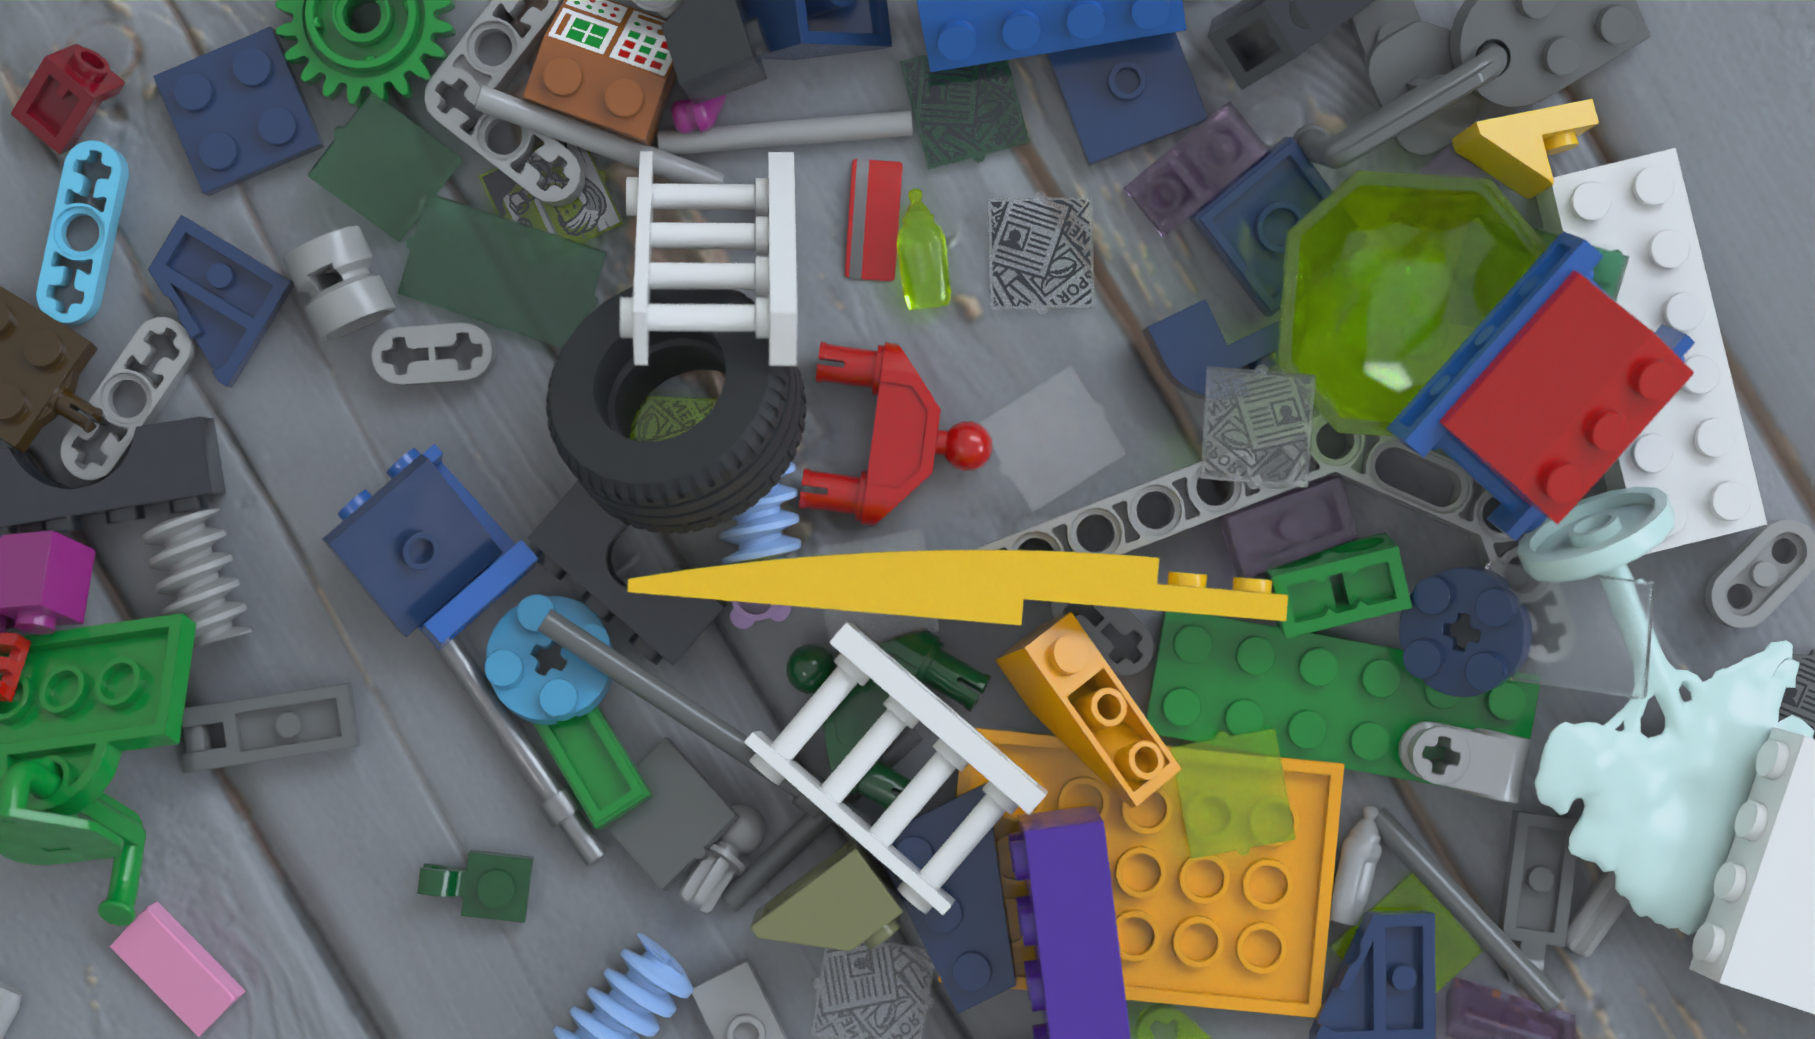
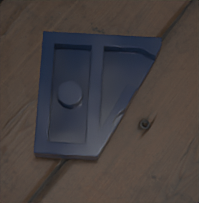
M183 215L177 220L148 268L163 295L170 299L177 310V317L192 339H195L214 369L212 372L218 382L231 388L294 287L293 281Z
M1428 910L1365 912L1310 1028L1309 1039H1436L1435 913Z

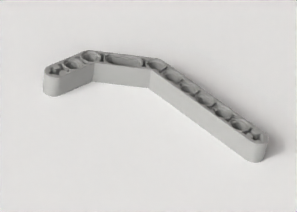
M1335 411L1311 417L1310 423L1306 419L1291 425L1304 424L1303 427L1252 440L1254 448L1309 436L1307 439L1308 446L1303 440L1295 442L1301 448L1303 445L1308 447V451L1305 450L1288 476L1273 483L1265 480L1259 472L1252 476L1251 474L1257 468V465L1252 468L1230 449L1219 453L1218 457H1208L1227 472L1223 474L1228 480V494L1224 501L1218 505L1206 504L1197 494V481L1200 475L1206 471L1205 467L1218 470L1206 459H1203L971 550H998L1001 548L1005 550H1018L1024 541L1030 538H1040L1048 544L1051 551L1122 555L1328 474L1468 535L1480 567L1499 574L1506 581L1507 565L1513 558L1518 556L1519 541L1526 533H1523L1515 541L1502 531L1494 532L1487 527L1483 521L1482 512L1486 502L1493 496L1454 460L1431 450L1423 458L1406 447L1390 432L1350 414ZM1327 423L1336 424L1346 435V448L1342 455L1336 459L1325 457L1317 448V433ZM1306 429V432L1258 443L1259 440L1268 439ZM1292 443L1285 444L1282 447L1293 458L1300 451ZM1243 444V445H1239V446H1240V447H1244V446H1247L1248 444ZM1233 448L1251 464L1256 462L1254 452H1252V458L1247 450ZM1385 449H1392L1442 471L1449 477L1452 484L1450 498L1443 505L1435 506L1384 483L1376 474V458ZM1222 453H1228L1231 457V461L1226 465L1221 464L1218 460ZM1226 455L1221 458L1222 462H1226L1228 460V456ZM1290 459L1289 461H1287L1288 467H1289V466L1292 464V462H1293L1291 459ZM1307 459L1306 467L1304 468L1298 479H1294ZM1234 460L1237 461L1234 465H1242V467H1236V472H1230L1227 469ZM1244 469L1248 470L1244 475H1240ZM1303 474L1306 475V480H1303L1301 478ZM1148 492H1157L1164 496L1170 508L1169 518L1165 524L1155 529L1147 528L1138 519L1136 511L1139 500ZM1089 515H1098L1104 518L1111 530L1110 541L1106 547L1096 552L1084 549L1078 542L1076 534L1082 519ZM1532 577L1528 586L1520 591L1509 587L1517 595L1520 603L1537 601L1544 597V603H1533L1534 611L1528 610L1531 617L1532 633L1539 630L1537 618L1539 621L1552 623L1554 631L1546 635L1548 646L1532 642L1527 658L1550 663L1567 657L1576 646L1578 630L1561 583L1537 581Z

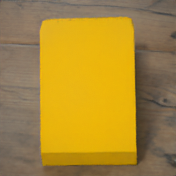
M1593 99L1477 121L1451 140L1456 153L1519 195L1531 199L1554 184L1547 156L1577 147L1579 145L1577 137L1599 124Z

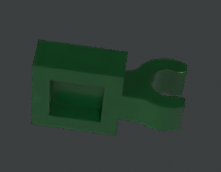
M470 850L467 868L424 863L423 867L420 868L417 894L463 897L461 916L525 923L534 857Z

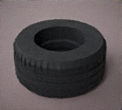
M634 286L604 301L583 319L561 349L558 360L552 369V375L549 378V390L546 396V415L548 417V430L551 432L550 437L556 445L555 448L559 456L588 494L604 511H607L612 517L618 518L624 524L632 525L636 529H646L648 532H661L662 534H672L674 532L686 534L690 531H701L706 527H716L721 523L728 522L737 515H741L757 504L762 497H765L778 484L781 475L790 467L789 463L794 460L797 453L796 448L800 445L803 438L801 434L805 430L804 419L807 414V407L805 406L807 399L801 373L797 366H769V338H756V332L649 331L648 365H634V339L621 338L620 299L621 297H633ZM651 289L650 304L756 305L751 298H747L744 293L738 290ZM693 370H714L726 373L724 386L716 404L707 416L693 428L676 437L661 441L642 442L630 439L632 422L638 408L645 398L661 383L676 375Z

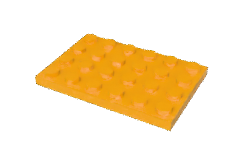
M974 727L1048 791L1047 795L1031 813L1094 805L1103 819L1126 1000L1316 1018L1322 1003L1344 763L1165 745L1182 770L1137 807L1131 808L1055 734ZM968 764L962 772L958 770L955 797L989 780L971 764ZM1018 807L1012 815L1007 811L994 825V832L998 844L1005 905L1007 906L1017 975V984L1010 989L1027 990L1024 961L1036 960L1034 945L1024 946L1016 906V897L1028 896L1026 880L1016 881L1008 842V833L1020 832L1018 815L1027 814L1022 808ZM938 974V982H942Z

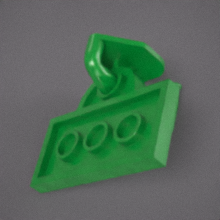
M183 613L59 630L53 634L24 635L23 637L29 640L31 644L12 702L0 701V855L16 862L31 865H55L113 858L106 900L98 905V914L106 922L117 926L130 925L136 919L134 906L140 882L146 831L143 828L139 815L135 811L103 791L115 776L123 751L179 744L197 624ZM0 654V657H9L10 654ZM0 673V681L2 679L3 673Z

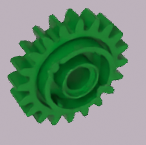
M278 0L275 4V7L281 12L293 17L292 22L285 23L276 28V34L285 40H298L297 44L292 46L284 55L286 60L292 65L309 61L300 78L311 86L319 82L323 77H326L323 84V95L332 101L341 94L344 87H347L348 102L355 108H360L364 101L365 93L368 90L371 91L375 102L382 108L387 107L389 87L394 86L407 99L412 98L409 77L416 75L421 80L429 82L432 74L425 66V61L428 58L445 61L448 57L443 49L435 43L436 38H446L456 34V30L452 25L443 20H438L439 15L446 14L456 8L453 0ZM364 4L379 5L381 19L377 27L368 33L354 32L351 25L354 12Z

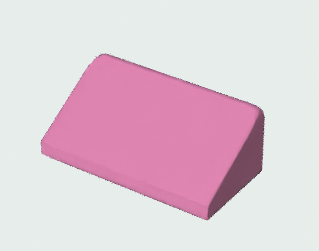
M158 901L147 906L110 946L198 1037L246 992Z

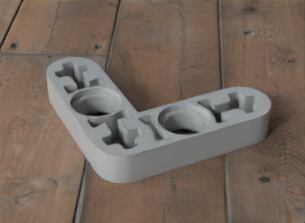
M491 0L429 80L424 96L427 110L442 126L540 202L555 207L571 204L582 193L585 187L586 175L580 161L554 138L520 126L522 141L519 147L512 153L500 155L490 149L488 138L491 129L497 123L505 120L484 113L476 124L457 108H452L447 114L443 113L448 103L442 97V94L448 87L459 91L464 85H467L464 96L473 106H475L482 85L503 92L540 45L564 1L547 0L548 4L542 11L535 7L528 9L520 19V23L529 30L522 38L510 23L500 19V17L507 10L516 20L525 8L526 3L524 0ZM494 32L509 36L512 50L509 58L504 63L497 66H488L480 61L478 48L483 38ZM476 124L473 134L468 135L466 131ZM538 140L544 142V145L538 148L535 153L549 165L558 167L563 161L568 163L563 173L569 179V182L563 189L552 185L547 191L542 190L546 183L545 177L527 162L521 174L515 171L516 167L522 165L530 158Z

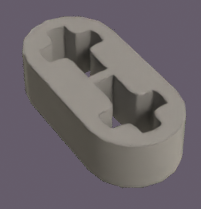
M450 323L408 326L389 329L381 334L372 347L371 359L373 367L379 376L395 385L414 386L470 382L481 379L490 372L495 363L496 348L494 340L490 335L474 324ZM469 334L471 343L482 346L483 352L482 357L472 359L471 369L463 370V366L458 360L440 359L439 349L458 347L461 342L460 336ZM405 339L406 346L410 349L428 350L429 360L408 363L407 374L400 375L398 366L389 364L386 361L387 352L396 351L398 346L397 340Z

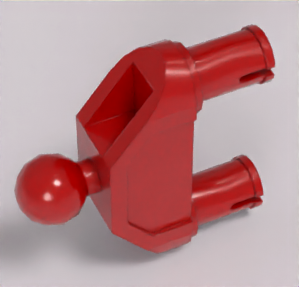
M820 342L819 360L840 362L845 365L844 367L817 364L816 383L828 382L872 388V395H877L878 398L868 471H861V477L812 471L809 468H804L801 485L826 488L828 493L817 494L800 491L799 509L805 510V508L853 514L855 515V521L861 522V525L874 527L933 473L935 455L945 456L948 463L962 471H975L988 462L993 451V441L988 430L981 424L973 421H961L953 425L948 431L938 429L941 409L899 344L885 342V345L878 344V350H870Z

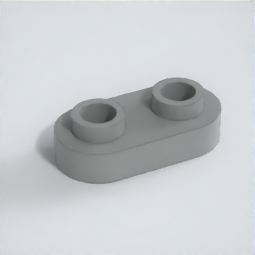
M1789 519L1772 520L1767 522V525L1757 529L1709 579L1705 589V603L1711 616L1720 624L1742 629L1755 627L1766 620L1814 571V532L1804 523ZM1779 539L1784 540L1789 546V556L1782 563L1777 562L1772 556V547ZM1735 584L1740 585L1745 592V600L1737 608L1732 607L1727 600V593Z

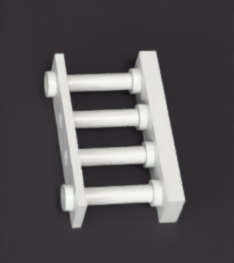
M640 151L639 177H626L627 216H637L633 297H621L620 335L621 338L634 339V365H648L649 331L756 332V338H769V366H796L797 277L794 152H768V178H756V184L653 183V151ZM654 209L755 210V216H765L756 217V223L653 222ZM652 249H756V256L768 257H756V263H652ZM651 289L756 290V296H769V298H756V305L650 304Z
M846 622L829 642L841 652L834 660L838 665L837 668L774 741L762 731L750 734L744 743L756 753L749 761L764 776L777 785L786 778L902 879L903 882L898 886L897 890L916 908L927 914L934 907L944 915L955 902V899L941 888L942 885L1006 811L1012 815L1020 807L1029 815L1047 795L1048 791L857 626ZM871 678L890 695L883 703L887 709L822 784L793 758L855 685L859 683L864 686ZM921 721L939 737L933 745L936 752L871 827L842 801L904 728L909 726L913 729ZM968 764H971L989 780L982 788L986 795L921 870L896 849L892 843L957 768L962 772Z

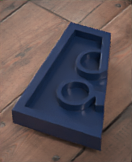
M987 782L913 818L892 845L922 870L986 795L982 788ZM994 826L942 885L941 888L955 899V902L944 915L934 907L925 914L911 904L897 890L903 880L884 865L958 1014L1017 984Z

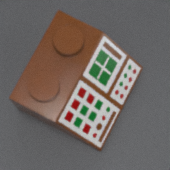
M564 0L543 37L523 94L524 100L652 146L677 76L661 26L667 19L613 0Z

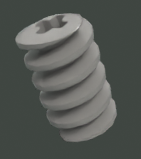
M220 508L195 512L163 521L142 535L143 543L164 546L163 551L148 561L152 569L171 572V575L155 586L156 592L159 594L177 595L178 598L162 610V615L183 613L197 623L193 648L254 632L252 627L232 625L231 620L247 609V605L245 602L226 601L225 595L241 583L239 578L219 576L218 570L234 560L233 553L212 551L211 546L225 537L227 531L226 528L206 527L205 521L219 512Z

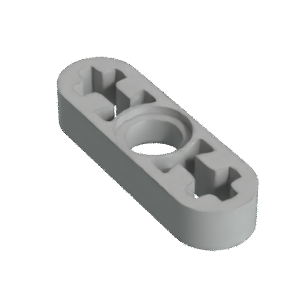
M156 317L146 321L137 330L89 400V403L103 410V417L108 422L127 428L128 431L124 438L119 433L110 432L101 446V451L108 456L105 463L91 462L86 467L83 464L86 453L80 448L81 442L84 439L98 440L107 428V425L97 423L96 420L81 412L80 414L91 420L97 427L92 432L87 433L73 423L61 444V459L66 469L72 475L84 480H104L121 465L127 456L133 441L135 428L150 425L155 420L197 356L198 344L195 339L189 336L180 321L167 317ZM174 331L177 336L173 344L180 352L176 359L163 357L153 369V373L164 377L159 386L147 374L131 369L136 360L141 365L149 366L158 352L157 347L151 343L153 337L156 334L169 336ZM126 381L139 383L146 393L144 409L138 415L131 418L120 415L113 404V395L116 388Z

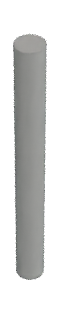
M484 85L481 86L474 106V110L639 169L640 151H653V174L679 184H722L725 173Z
M911 110L713 126L703 133L699 129L689 134H682L677 129L660 130L657 134L658 148L674 155L913 136Z

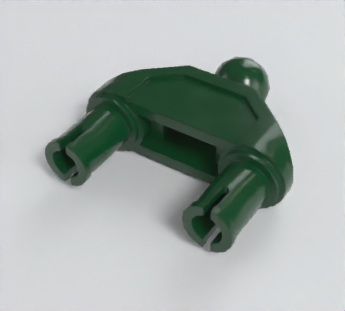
M930 631L912 633L879 644L884 651L921 683L930 686L964 706L969 712H972L979 702V694L959 682H963L983 694L991 680L990 675L981 673L942 650L944 643L940 641V637ZM805 644L796 648L789 656L786 664V675L790 684L798 691L814 694L836 669V663L834 662L833 655L825 647L817 644ZM871 678L864 686L857 683L823 723L831 774L887 709L883 703L890 695ZM877 760L848 795L855 797L859 793L887 810L898 797L893 792L901 793L911 782V779Z

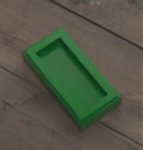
M599 705L591 712L579 718L574 716L566 721H556L558 724L540 725L533 723L595 829L601 830L653 797L652 792Z

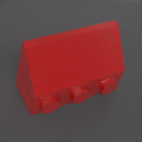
M1573 270L1438 422L1522 500L1558 525L1695 372L1651 329L1583 275Z

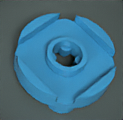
M535 594L524 598L518 606L509 610L499 620L487 644L485 674L492 684L497 697L515 715L535 724H558L556 721H566L574 716L579 718L591 712L604 699L613 682V679L563 647L560 655L567 661L565 668L562 671L551 668L546 676L537 673L540 663L535 657L539 650L542 648L548 650L553 644L559 645L537 631L550 609H553L613 649L609 634L597 614L583 603L564 596L546 597L541 594Z

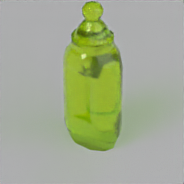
M913 188L907 194L911 203L905 212V216L902 217L903 226L899 230L897 237L903 298L909 310L947 306L950 303L952 288L945 234L941 226L935 222L934 214L922 202V190Z

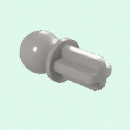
M744 804L731 806L740 817L717 840V844H713L708 849L709 857L706 860H699L679 890V897L691 909L703 914L711 912L734 875L741 876L745 871V866L738 859V856L749 854L762 844L766 833L765 822L761 814L751 806Z

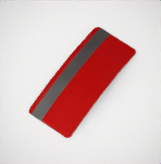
M854 159L852 162L845 261L846 278L893 281L895 279L903 169L901 162Z

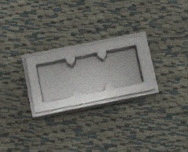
M749 959L693 985L692 995L714 1039H787Z

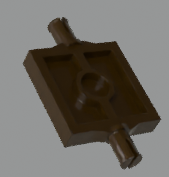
M1 286L0 440L24 454L42 427L53 421L58 415L79 426L83 431L87 433L92 432L97 426L87 417L78 413V411L83 412L100 423L103 410L74 393L79 375L98 348L88 339Z

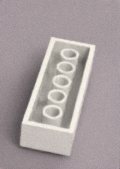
M1676 148L1553 177V186L1536 195L1548 247L1562 231L1586 239L1604 256L1592 269L1594 271L1592 280L1653 332L1663 324L1687 334L1695 342L1684 355V363L1695 372L1693 376L1604 473L1608 491L1630 487H1655L1668 494L1675 513L1674 528L1659 545L1646 554L1767 525Z

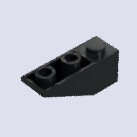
M1242 0L1212 18L1208 38L1240 89L1243 90L1301 55L1375 0Z

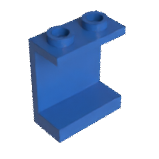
M433 444L422 455L429 458L503 552L418 627L440 651L535 568L539 558L522 539L515 543L442 463L443 452L436 444ZM416 448L411 449L388 469L387 475L393 479L421 453ZM365 489L349 501L337 515L344 521L372 495Z

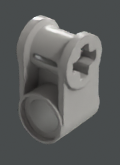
M1421 721L1411 725L1403 733L1399 742V758L1409 773L1433 784L1461 789L1465 793L1494 800L1519 803L1532 740L1487 729L1474 728V730L1432 721ZM1438 744L1445 748L1443 759L1437 758L1429 761L1422 757L1425 746L1432 747Z

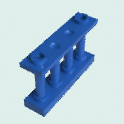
M1565 231L1561 232L1386 428L1401 443L1423 458L1431 449L1443 450L1500 502V505L1491 513L1487 520L1515 541L1523 533H1529L1538 528L1547 517L1522 500L1438 421L1573 270L1583 275L1607 294L1592 280L1594 277L1592 269L1604 256L1586 239ZM1662 324L1654 333L1685 362L1684 355L1695 342L1687 334Z

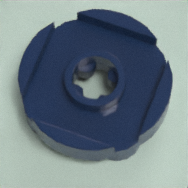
M1454 567L1420 580L1410 594L1412 608L1402 610L1399 623V638L1404 652L1403 662L1406 669L1413 676L1421 678L1434 690L1456 697L1477 696L1503 685L1521 669L1530 651L1532 623L1525 604H1520L1517 595L1509 588L1512 586L1502 576L1481 567ZM1462 614L1469 615L1470 626L1480 630L1479 641L1468 642L1465 649L1457 645L1456 637L1452 636L1450 632L1451 624L1459 622Z

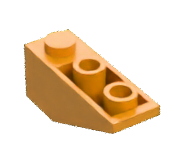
M1072 612L1039 625L995 660L1030 711L1131 808L1137 807L1182 770Z

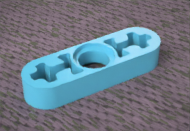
M100 141L79 143L70 150L65 158L37 285L36 298L41 311L58 322L67 325L86 323L100 309L129 178V168L124 156L117 149ZM98 154H102V164L111 168L109 179L101 178L97 180L93 198L106 201L104 211L88 204L73 203L76 193L89 198L91 179L82 175V167L84 163L94 164ZM89 215L99 226V239L91 249L79 252L69 245L66 237L67 228L76 217ZM62 256L80 263H93L91 273L77 269L74 287L78 291L84 292V299L82 304H71L68 313H64V302L55 299L57 287H68L73 272L72 268L60 266Z

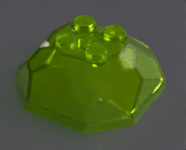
M1357 170L1286 232L1276 363L1295 385L1294 376L1298 377L1299 383L1305 387L1310 388L1312 385L1311 392L1302 388V390L1308 393L1306 398L1308 399L1309 395H1311L1310 403L1337 433L1394 436L1386 428L1536 262L1548 246L1489 178ZM1301 377L1312 378L1310 383L1307 382L1305 384L1301 382Z

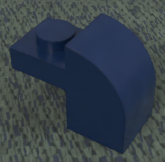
M1206 299L1142 330L1161 371L1174 386L1193 397L1217 401L1223 395L1226 397L1222 400L1230 399L1228 393L1233 392L1229 381L1224 384L1222 383V381L1228 378L1227 376L1240 372L1239 368L1245 365L1248 366L1253 376L1287 360L1282 347L1297 341L1285 317L1227 345ZM1211 371L1223 386L1221 389L1217 390L1212 394H1210V391L1214 390L1219 386L1211 376ZM1226 371H1232L1226 374L1225 376L1218 378L1219 375L1225 373ZM1243 376L1232 378L1237 396L1250 392V390L1241 391V389L1248 388L1247 384L1239 385V383L1245 382Z

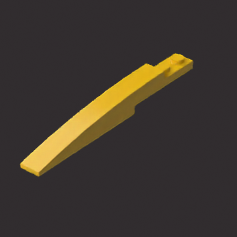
M911 550L772 559L628 579L627 592L1010 625H1022L1024 599L1286 621L1288 595L1271 593L1272 580L1233 577L1232 589L1206 587L1207 575L1168 571L1167 584L1157 583L1159 558L1042 550Z

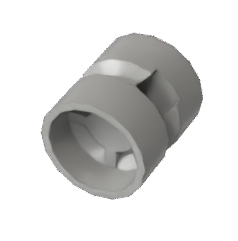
M358 225L348 226L319 236L293 249L283 257L284 264L296 290L301 293H307L311 297L305 310L321 342L343 337L387 317L397 309L383 277L371 274L368 269L374 257ZM338 273L341 275L343 281L337 283V279L335 276Z

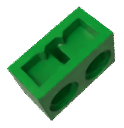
M1386 532L1262 562L1265 579L1272 580L1271 593L1288 595L1286 621H1275L1285 639L1412 608L1399 547Z

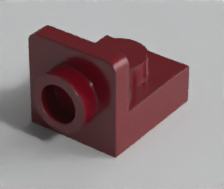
M74 44L44 57L10 115L61 155L75 146L101 102L119 94L125 82L110 70L109 63L100 54L79 44Z

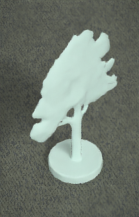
M1630 487L1608 491L1580 500L1558 525L1549 518H1546L1538 528L1526 533L1518 544L1517 553L1525 572L1537 581L1559 583L1585 579L1600 574L1613 612L1621 626L1631 652L1635 667L1636 687L1633 697L1606 724L1602 726L1596 722L1579 724L1564 722L1552 730L1543 749L1539 765L1540 769L1535 779V787L1540 802L1553 808L1559 815L1568 813L1572 802L1576 798H1582L1584 809L1569 837L1568 848L1570 853L1585 861L1597 863L1603 872L1614 871L1616 891L1620 896H1625L1630 901L1633 911L1639 917L1648 916L1654 923L1662 924L1668 929L1679 928L1680 931L1689 936L1705 924L1715 895L1713 889L1715 876L1719 868L1726 863L1736 834V815L1740 807L1748 799L1757 773L1756 758L1760 748L1768 740L1772 727L1813 738L1815 731L1801 718L1794 715L1778 722L1779 709L1786 687L1796 688V675L1800 662L1792 659L1793 644L1786 640L1771 642L1763 652L1744 658L1741 662L1726 669L1723 668L1716 671L1711 679L1702 682L1697 674L1689 670H1676L1667 661L1627 563L1640 558L1665 539L1674 528L1675 513L1668 494L1655 487ZM1682 685L1690 691L1692 700L1684 702L1681 699L1678 689ZM1655 695L1665 716V729L1662 734L1648 738L1641 734L1640 718L1644 713L1647 701ZM1624 722L1623 731L1615 730L1620 724Z

